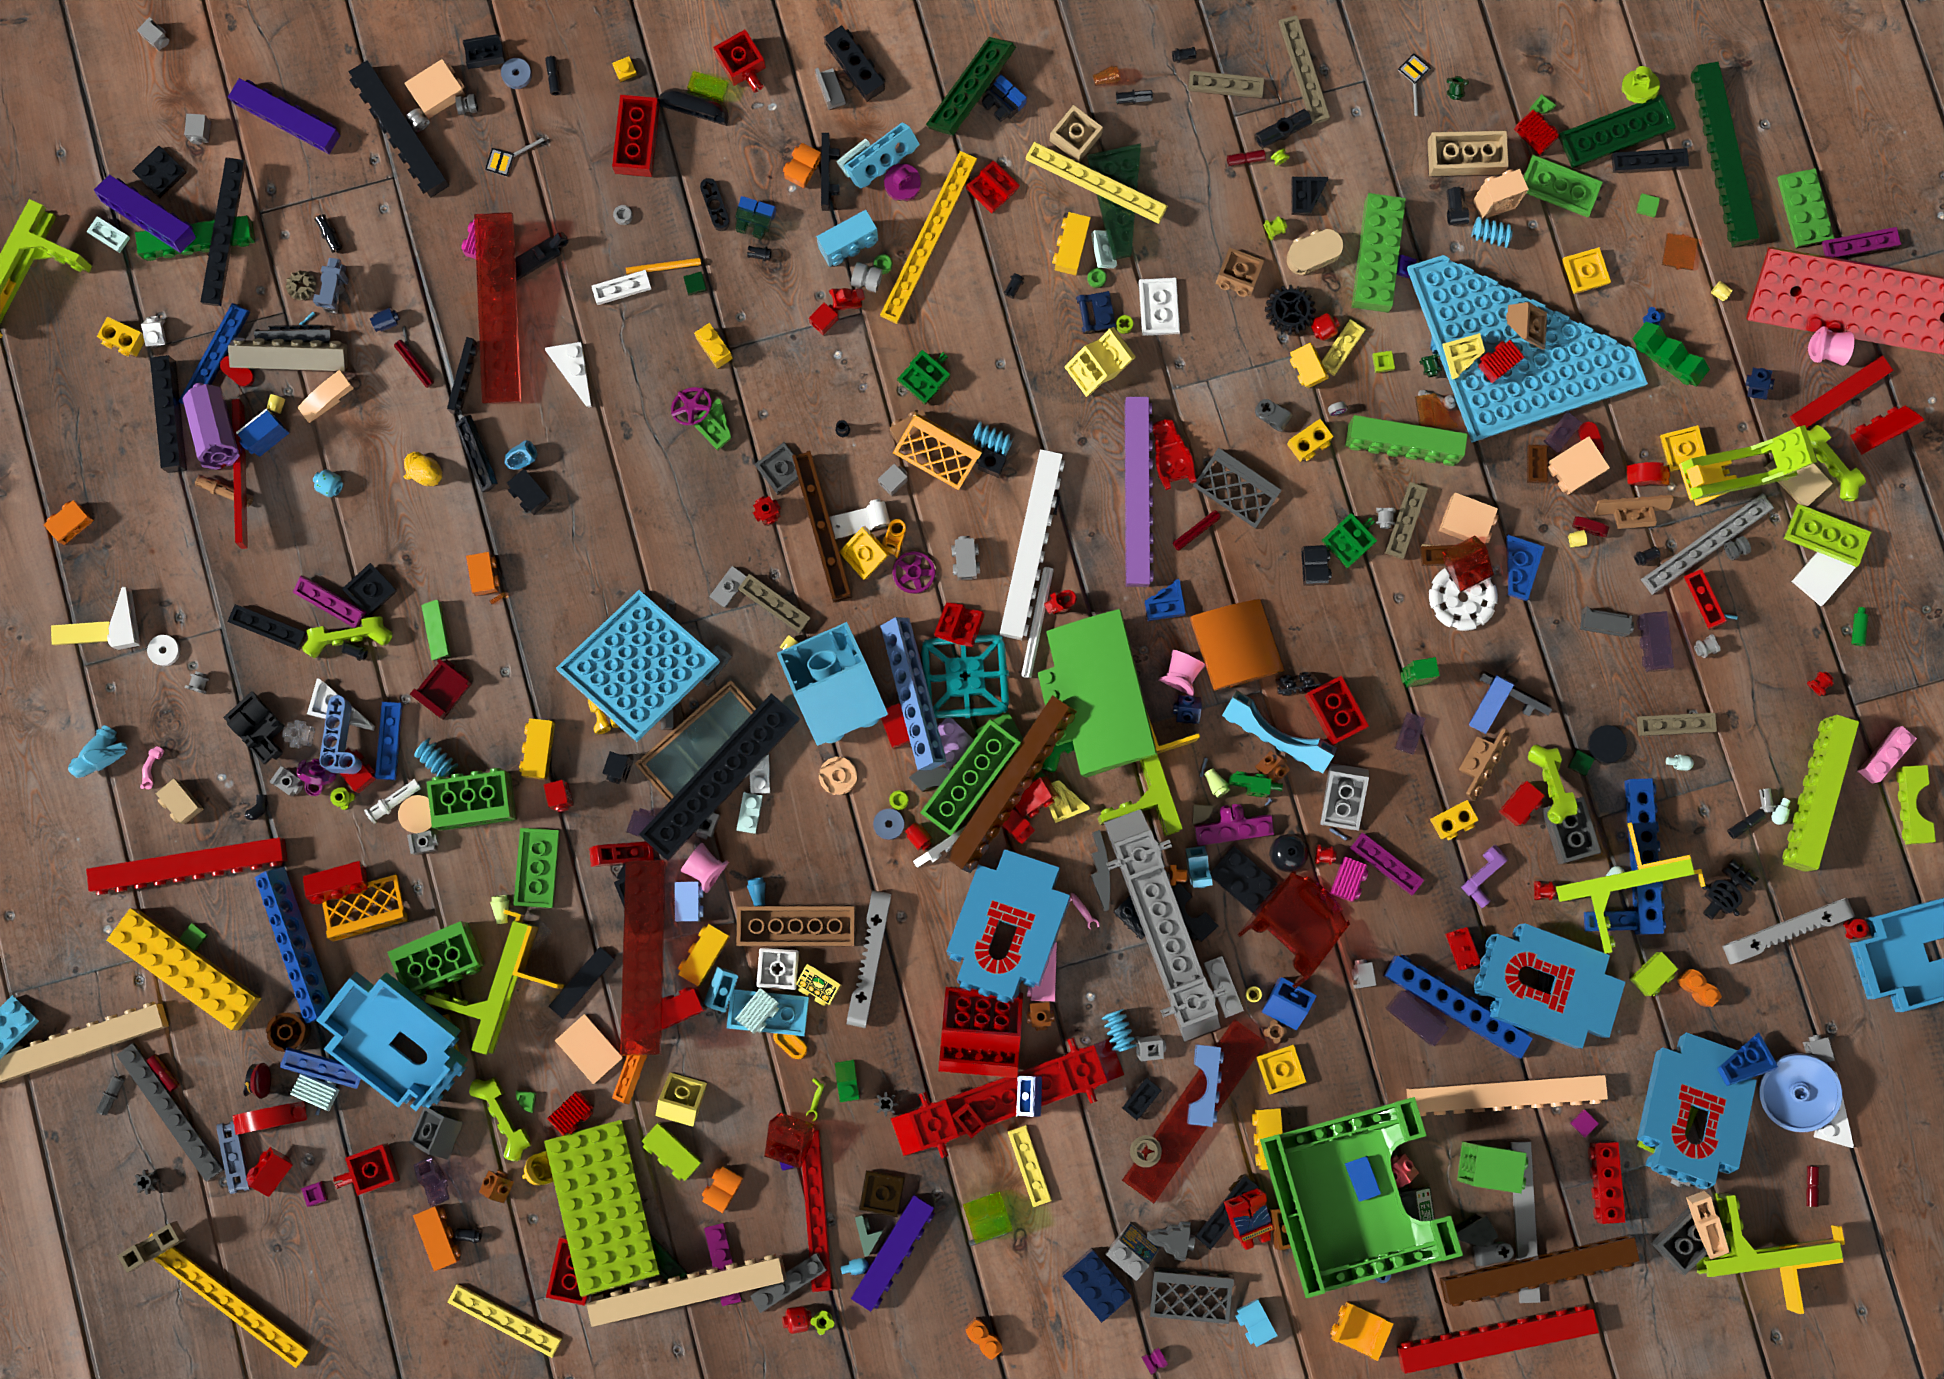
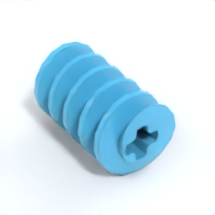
M1477 217L1472 229L1471 238L1475 235L1476 241H1478L1480 237H1483V243L1489 238L1491 245L1497 240L1499 247L1502 242H1505V248H1507L1512 238L1513 228L1511 230L1510 224L1504 227L1502 222L1496 227V221L1493 220L1489 224V219L1485 218L1482 222L1481 217Z
M982 421L978 423L971 441L974 439V445H978L981 442V448H985L988 445V450L992 451L995 448L996 453L1002 451L1003 456L1007 455L1013 439L1010 440L1009 433L1003 437L1002 430L996 434L995 427L991 431H989L988 424L982 428Z
M428 738L419 745L415 752V757L420 758L421 763H426L425 767L427 769L432 768L431 773H437L436 777L444 776L446 778L457 768L458 764L451 765L452 758L445 760L447 753L445 752L440 755L442 748L439 747L435 750L434 748L437 743L429 744L431 738Z
M1124 1009L1106 1014L1102 1018V1020L1109 1021L1104 1027L1111 1028L1107 1035L1114 1037L1109 1042L1116 1043L1112 1050L1118 1052L1137 1046L1136 1044H1130L1134 1037L1127 1036L1132 1030L1125 1029L1129 1022L1123 1021L1127 1017L1126 1014H1120Z

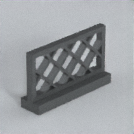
M1220 448L1217 449L1198 477L1197 482L1193 485L1197 490L1255 529L1282 491ZM1215 460L1222 464L1223 472L1212 474L1211 466ZM1235 473L1238 475L1239 483L1228 485L1226 474ZM1224 475L1226 485L1214 487L1213 477ZM1211 477L1212 488L1203 489L1199 486L1203 478ZM1248 483L1253 485L1254 494L1243 495L1242 485ZM1239 485L1241 496L1230 498L1228 487ZM1226 488L1228 499H1218L1215 490ZM1266 494L1271 498L1267 505L1259 506L1257 495ZM1255 496L1257 507L1246 509L1244 498ZM1242 498L1244 509L1234 510L1231 500ZM1260 508H1265L1263 512L1260 513ZM1258 509L1259 517L1255 523L1248 519L1247 511Z
M1154 1266L1150 1317L1229 1324L1232 1287L1234 1285L1232 1273ZM1157 1282L1166 1283L1170 1288L1161 1295L1157 1290ZM1180 1284H1185L1190 1289L1183 1296H1180L1175 1290ZM1200 1286H1205L1209 1292L1200 1298L1195 1290ZM1219 1288H1228L1227 1295L1222 1300L1214 1293ZM1173 1291L1179 1299L1170 1306L1164 1297ZM1193 1293L1198 1301L1189 1307L1184 1299ZM1210 1295H1213L1218 1303L1209 1309L1203 1301ZM1161 1300L1168 1307L1163 1312H1155V1305ZM1180 1302L1188 1309L1183 1314H1177L1173 1309ZM1200 1304L1207 1310L1202 1316L1196 1315L1193 1311ZM1220 1305L1225 1309V1318L1216 1317L1213 1314V1311Z

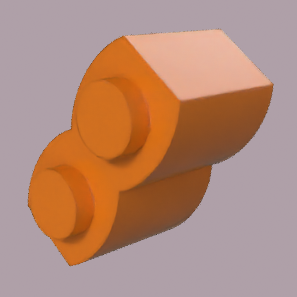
M801 143L799 147L796 146L792 152L793 159L784 166L785 179L805 189L821 161L822 152L804 143Z
M1685 970L1677 979L1681 988L1691 993L1694 1000L1701 1006L1713 1007L1722 998L1719 990L1707 983L1706 978L1697 970Z
M722 1166L721 1169L717 1168L712 1176L714 1182L711 1187L707 1185L703 1191L702 1196L704 1199L702 1202L724 1213L744 1178Z
M975 1317L966 1326V1333L969 1339L979 1345L981 1352L987 1358L993 1360L1003 1351L998 1337L989 1332L987 1325L981 1319Z

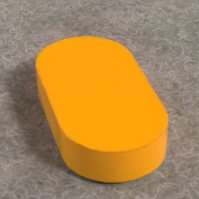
M773 1034L776 1044L792 1058L801 1059L807 1054V1045L798 1036Z

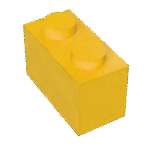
M710 323L694 332L697 341L717 369L733 359L730 351Z
M1308 343L1290 352L1292 356L1290 362L1294 369H1298L1300 374L1298 379L1302 386L1305 385V387L1311 388L1329 379L1314 344Z

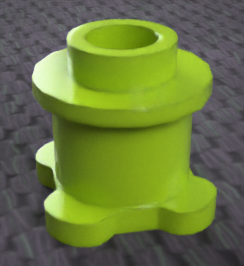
M1279 216L1270 222L1266 220L1263 224L1270 240H1273L1275 235L1286 233V221Z
M340 787L332 791L330 799L335 806L340 807L342 810H347L350 802L355 800V795L349 793L345 787Z
M822 1310L811 1319V1325L816 1327L819 1335H823L826 1330L834 1326L833 1317L829 1312ZM824 1318L827 1323L821 1324L820 1319Z

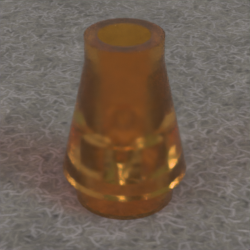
M1112 65L1093 75L1095 86L1116 84L1117 81L1121 80L1118 67H1113Z

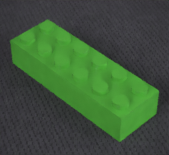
M1368 193L1364 203L1351 308L1387 313L1392 308L1406 198Z
M1354 415L1348 424L1345 446L1355 451L1366 449L1369 453L1374 454L1384 452L1392 457L1402 455L1410 460L1421 458L1428 463L1439 461L1443 462L1444 465L1454 466L1465 455L1467 434Z
M989 719L920 813L952 836L1021 744V741L995 721Z

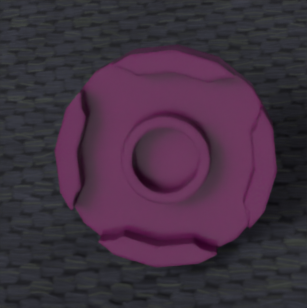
M897 164L891 167L885 175V190L888 196L896 201H909L915 198L920 191V175L911 165Z
M313 758L312 762L302 760L298 764L297 776L305 782V791L311 796H318L326 784H330L336 779L337 773L329 772L320 765V760L317 758ZM310 784L318 785L319 790L312 789Z

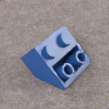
M1279 977L1262 1013L1297 1030L1308 1014L1317 995L1283 977Z

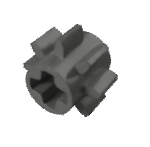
M885 1092L884 1097L877 1095L879 1102L874 1103L875 1106L880 1108L877 1110V1113L883 1111L885 1117L888 1111L895 1113L893 1106L898 1105L897 1102H893L895 1095H892L890 1098L887 1092ZM884 1099L886 1101L889 1099L891 1101L889 1104L891 1108L888 1109L886 1107L883 1109L881 1107L883 1104L881 1100Z
M143 1170V1175H135L137 1180L133 1185L137 1186V1193L145 1190V1194L148 1195L151 1194V1189L158 1190L156 1185L160 1179L156 1178V1171L149 1174L148 1170ZM144 1180H149V1184H144Z

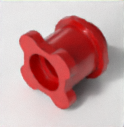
M1818 672L1817 677L1812 681H1808L1807 685L1818 696L1825 695V690L1829 686L1832 687L1834 685L1833 677L1827 672Z
M1320 844L1316 845L1315 864L1323 862L1331 865L1332 862L1336 861L1337 851L1333 850V846L1328 848L1321 847Z
M1534 881V900L1547 898L1551 901L1553 897H1556V885H1553L1552 881L1548 883Z
M1862 919L1846 920L1843 923L1847 939L1865 937L1869 931L1868 924Z

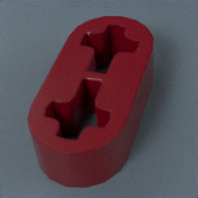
M1576 516L1572 524L1573 528L1580 531L1584 530L1586 533L1598 537H1607L1610 528L1603 523Z

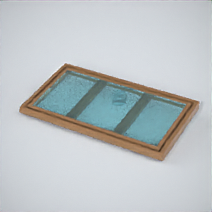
M730 680L640 758L635 765L662 796L670 802L756 708Z

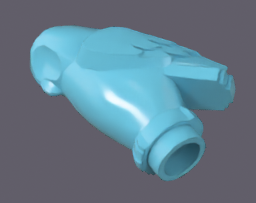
M103 725L101 729L96 731V736L83 747L78 757L71 760L68 771L76 778L85 777L95 771H100L126 754L127 745L125 743L113 745L117 740L115 737L117 732Z

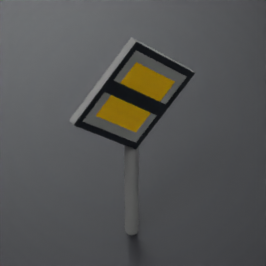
M1413 53L1398 68V71L1413 83L1414 115L1418 116L1417 82L1431 67Z
M541 138L515 153L492 148L485 170L508 177L514 157L542 143L545 139Z

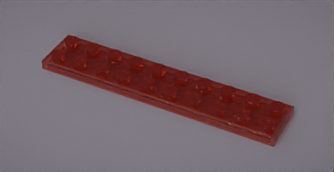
M513 213L474 214L482 403L521 402Z
M665 860L626 862L621 1056L661 1055Z
M1235 1019L1215 1045V1047H1221V1052H1224L1223 1063H1219V1071L1222 1072L1221 1083H1217L1216 1090L1220 1092L1219 1102L1215 1103L1214 1109L1217 1113L1267 1043ZM1200 1068L1152 1135L1161 1146L1162 1153L1159 1161L1151 1167H1141L1134 1162L1122 1178L1123 1182L1153 1204L1208 1127L1187 1123L1189 1103L1199 1100L1207 1088L1206 1076ZM1145 1145V1147L1141 1151V1153H1143L1145 1157V1160L1148 1153L1154 1152L1151 1149H1148L1147 1145Z

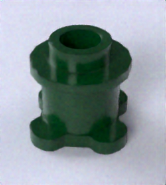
M1461 76L1447 78L1446 82L1450 83L1447 95L1453 100H1460L1465 96L1464 87L1469 84V80L1463 79Z
M1439 354L1422 357L1421 361H1419L1424 367L1423 374L1428 375V378L1438 376L1442 370L1438 364Z

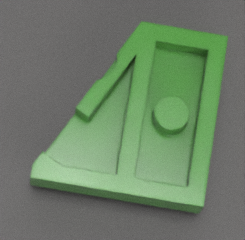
M718 398L712 403L707 417L694 425L717 451L732 439L721 401ZM703 411L694 421L703 417L707 411Z

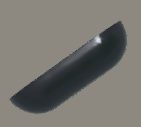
M678 88L667 89L658 97L661 107L727 126L729 119L728 111L716 99Z
M323 325L268 326V330L256 329L254 331L255 339L262 338L265 341H272L274 339H283L284 342H291L292 340H303V342L320 340L322 343H329L331 336L330 327L323 329Z

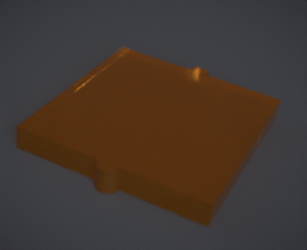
M1667 233L1662 265L1675 267L1676 270L1680 268L1692 271L1698 239L1687 237L1684 234Z

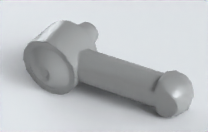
M1426 390L1418 392L1420 399L1441 404L1442 408L1446 411H1452L1457 405L1453 395H1448L1444 398L1426 392Z

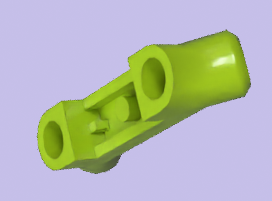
M1816 425L1810 431L1807 430L1817 459L1824 463L1830 475L1837 478L1841 483L1840 498L1843 501L1856 500L1859 488L1866 483L1863 474L1857 467L1850 471L1826 443L1831 439V436L1823 427Z
M383 617L361 619L363 627L330 633L326 627L321 626L307 630L308 640L302 649L303 652L312 658H317L327 644L339 646L343 645L344 641L360 642L366 637H370L381 646H384L392 639V632L384 627Z
M1538 744L1533 745L1529 751L1528 760L1542 767L1543 780L1547 781L1548 795L1554 802L1547 812V817L1551 822L1561 824L1566 816L1577 814V803L1573 792L1565 793L1558 773L1562 761L1557 748L1545 749Z
M495 1077L486 1082L478 1079L474 1080L469 1089L470 1096L487 1100L490 1105L488 1107L492 1117L496 1116L500 1132L508 1138L503 1156L507 1160L518 1162L521 1160L523 1150L532 1146L526 1130L521 1128L516 1131L498 1098L505 1094Z

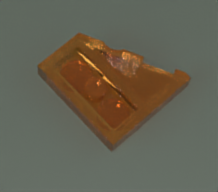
M1435 393L1415 396L1419 426L1442 430L1458 428L1457 423L1449 416V412L1440 403V399Z

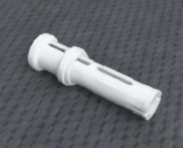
M413 779L386 799H379L376 805L370 809L366 808L364 811L371 822L375 824L377 823L376 820L385 814H390L392 808L418 790H421V787Z

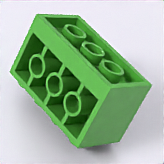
M502 768L490 769V773L473 771L469 776L453 774L451 778H444V776L433 777L432 781H427L433 829L443 831L517 820L512 776L510 773L502 770ZM491 791H493L492 796H491V797H488V796H489V793H490Z
M463 921L387 952L398 981L418 997L426 995V991L429 989H434L435 991L445 987V982H457L463 979L462 975L476 974L481 971V967L485 966L468 922ZM456 951L458 952L457 958L454 956ZM438 959L440 960L439 966L436 965ZM419 967H421V973H420V974L418 973Z
M1462 1141L1457 1181L1471 1186L1522 1194V1189L1524 1190L1526 1186L1524 1169L1528 1168L1529 1160L1524 1152Z

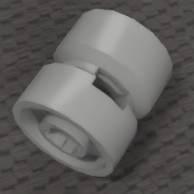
M857 262L852 274L851 286L857 288L865 286L868 291L877 293L883 269L877 267L869 269L868 265Z

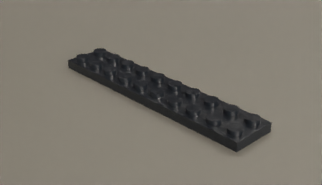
M771 693L640 832L639 836L664 859L669 861L799 722L800 718Z

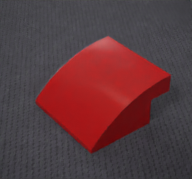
M946 987L938 1071L1017 1078L1023 993H1019L1018 998H1015L1014 1002L1008 1001V1003L997 1000L996 996H983L976 989L969 991L963 988Z

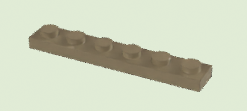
M1295 15L1279 20V26L1306 110L1311 116V125L1330 119L1298 16Z

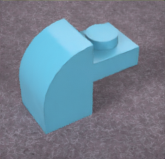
M1205 846L1186 848L1190 884L1193 888H1205L1206 886L1213 885Z

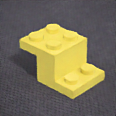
M1112 327L1099 340L1085 345L1070 360L1065 369L1087 397L1101 384L1114 379L1136 356L1116 329Z

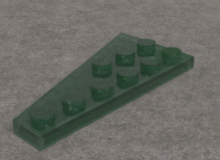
M1141 143L1087 155L1090 169L1137 191ZM1096 194L1112 259L1117 260L1131 257L1135 212Z

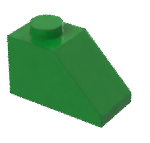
M854 1060L835 1063L840 1103L860 1099Z

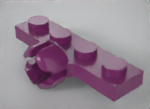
M1232 804V813L1228 805L1221 807V819L1219 822L1194 826L1197 846L1274 835L1271 814L1247 818L1244 817L1243 807L1239 804Z

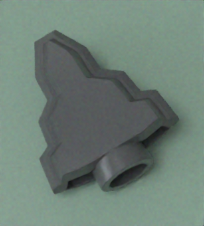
M1180 1221L1178 1225H1169L1166 1229L1157 1228L1147 1232V1239L1156 1246L1164 1247L1166 1253L1174 1255L1175 1259L1180 1261H1186L1188 1250L1193 1251L1195 1245V1234H1190L1191 1222Z

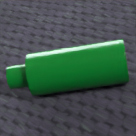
M1858 607V613L1854 614L1851 645L1866 646L1869 615L1866 614L1865 607Z

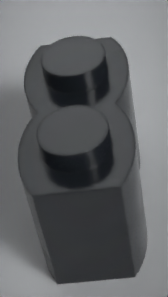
M1326 545L1303 546L1301 548L1303 585H1327L1332 578L1331 568L1328 569L1327 561H1330V550H1327Z

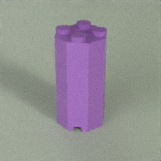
M196 383L184 395L183 402L197 458L204 468L217 470L221 469L223 464H226L227 467L231 466L240 455L222 389L217 386Z

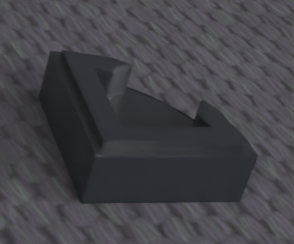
M558 232L549 243L551 248L556 249L567 246L568 239L565 233Z

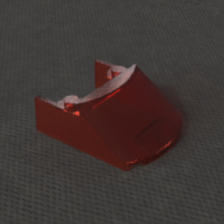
M1292 871L1257 908L1237 935L1241 937L1251 928L1257 933H1263L1266 930L1272 933L1295 955L1293 966L1301 974L1292 985L1296 989L1312 976L1348 928L1350 922L1345 920L1341 913L1343 911L1342 907L1323 886L1308 876L1304 878L1297 875L1296 871Z

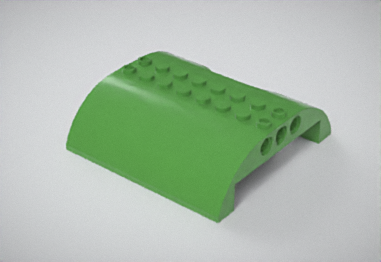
M1415 1097L1260 1139L1306 1298L1437 1261H1445L1463 1256L1451 1215L1429 1221L1413 1219L1406 1213L1391 1168L1390 1159L1392 1152L1398 1145L1426 1136ZM1367 1156L1381 1194L1359 1202L1345 1163Z

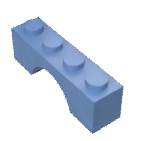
M1195 1045L1194 1065L1204 1072L1207 1079V1088L1199 1100L1189 1103L1188 1124L1213 1127V1123L1217 1122V1111H1214L1215 1103L1219 1102L1220 1094L1216 1090L1217 1083H1221L1222 1072L1219 1071V1063H1223L1224 1057L1221 1047Z

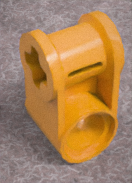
M900 519L890 522L882 542L886 550L890 554L895 555L896 558L900 555L906 534L905 523ZM895 525H901L903 530L897 534L892 531V528Z

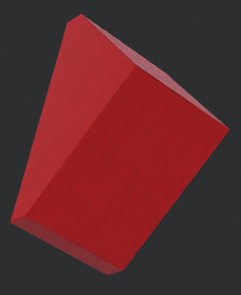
M968 1102L952 1114L953 1118L970 1138H973L986 1127Z

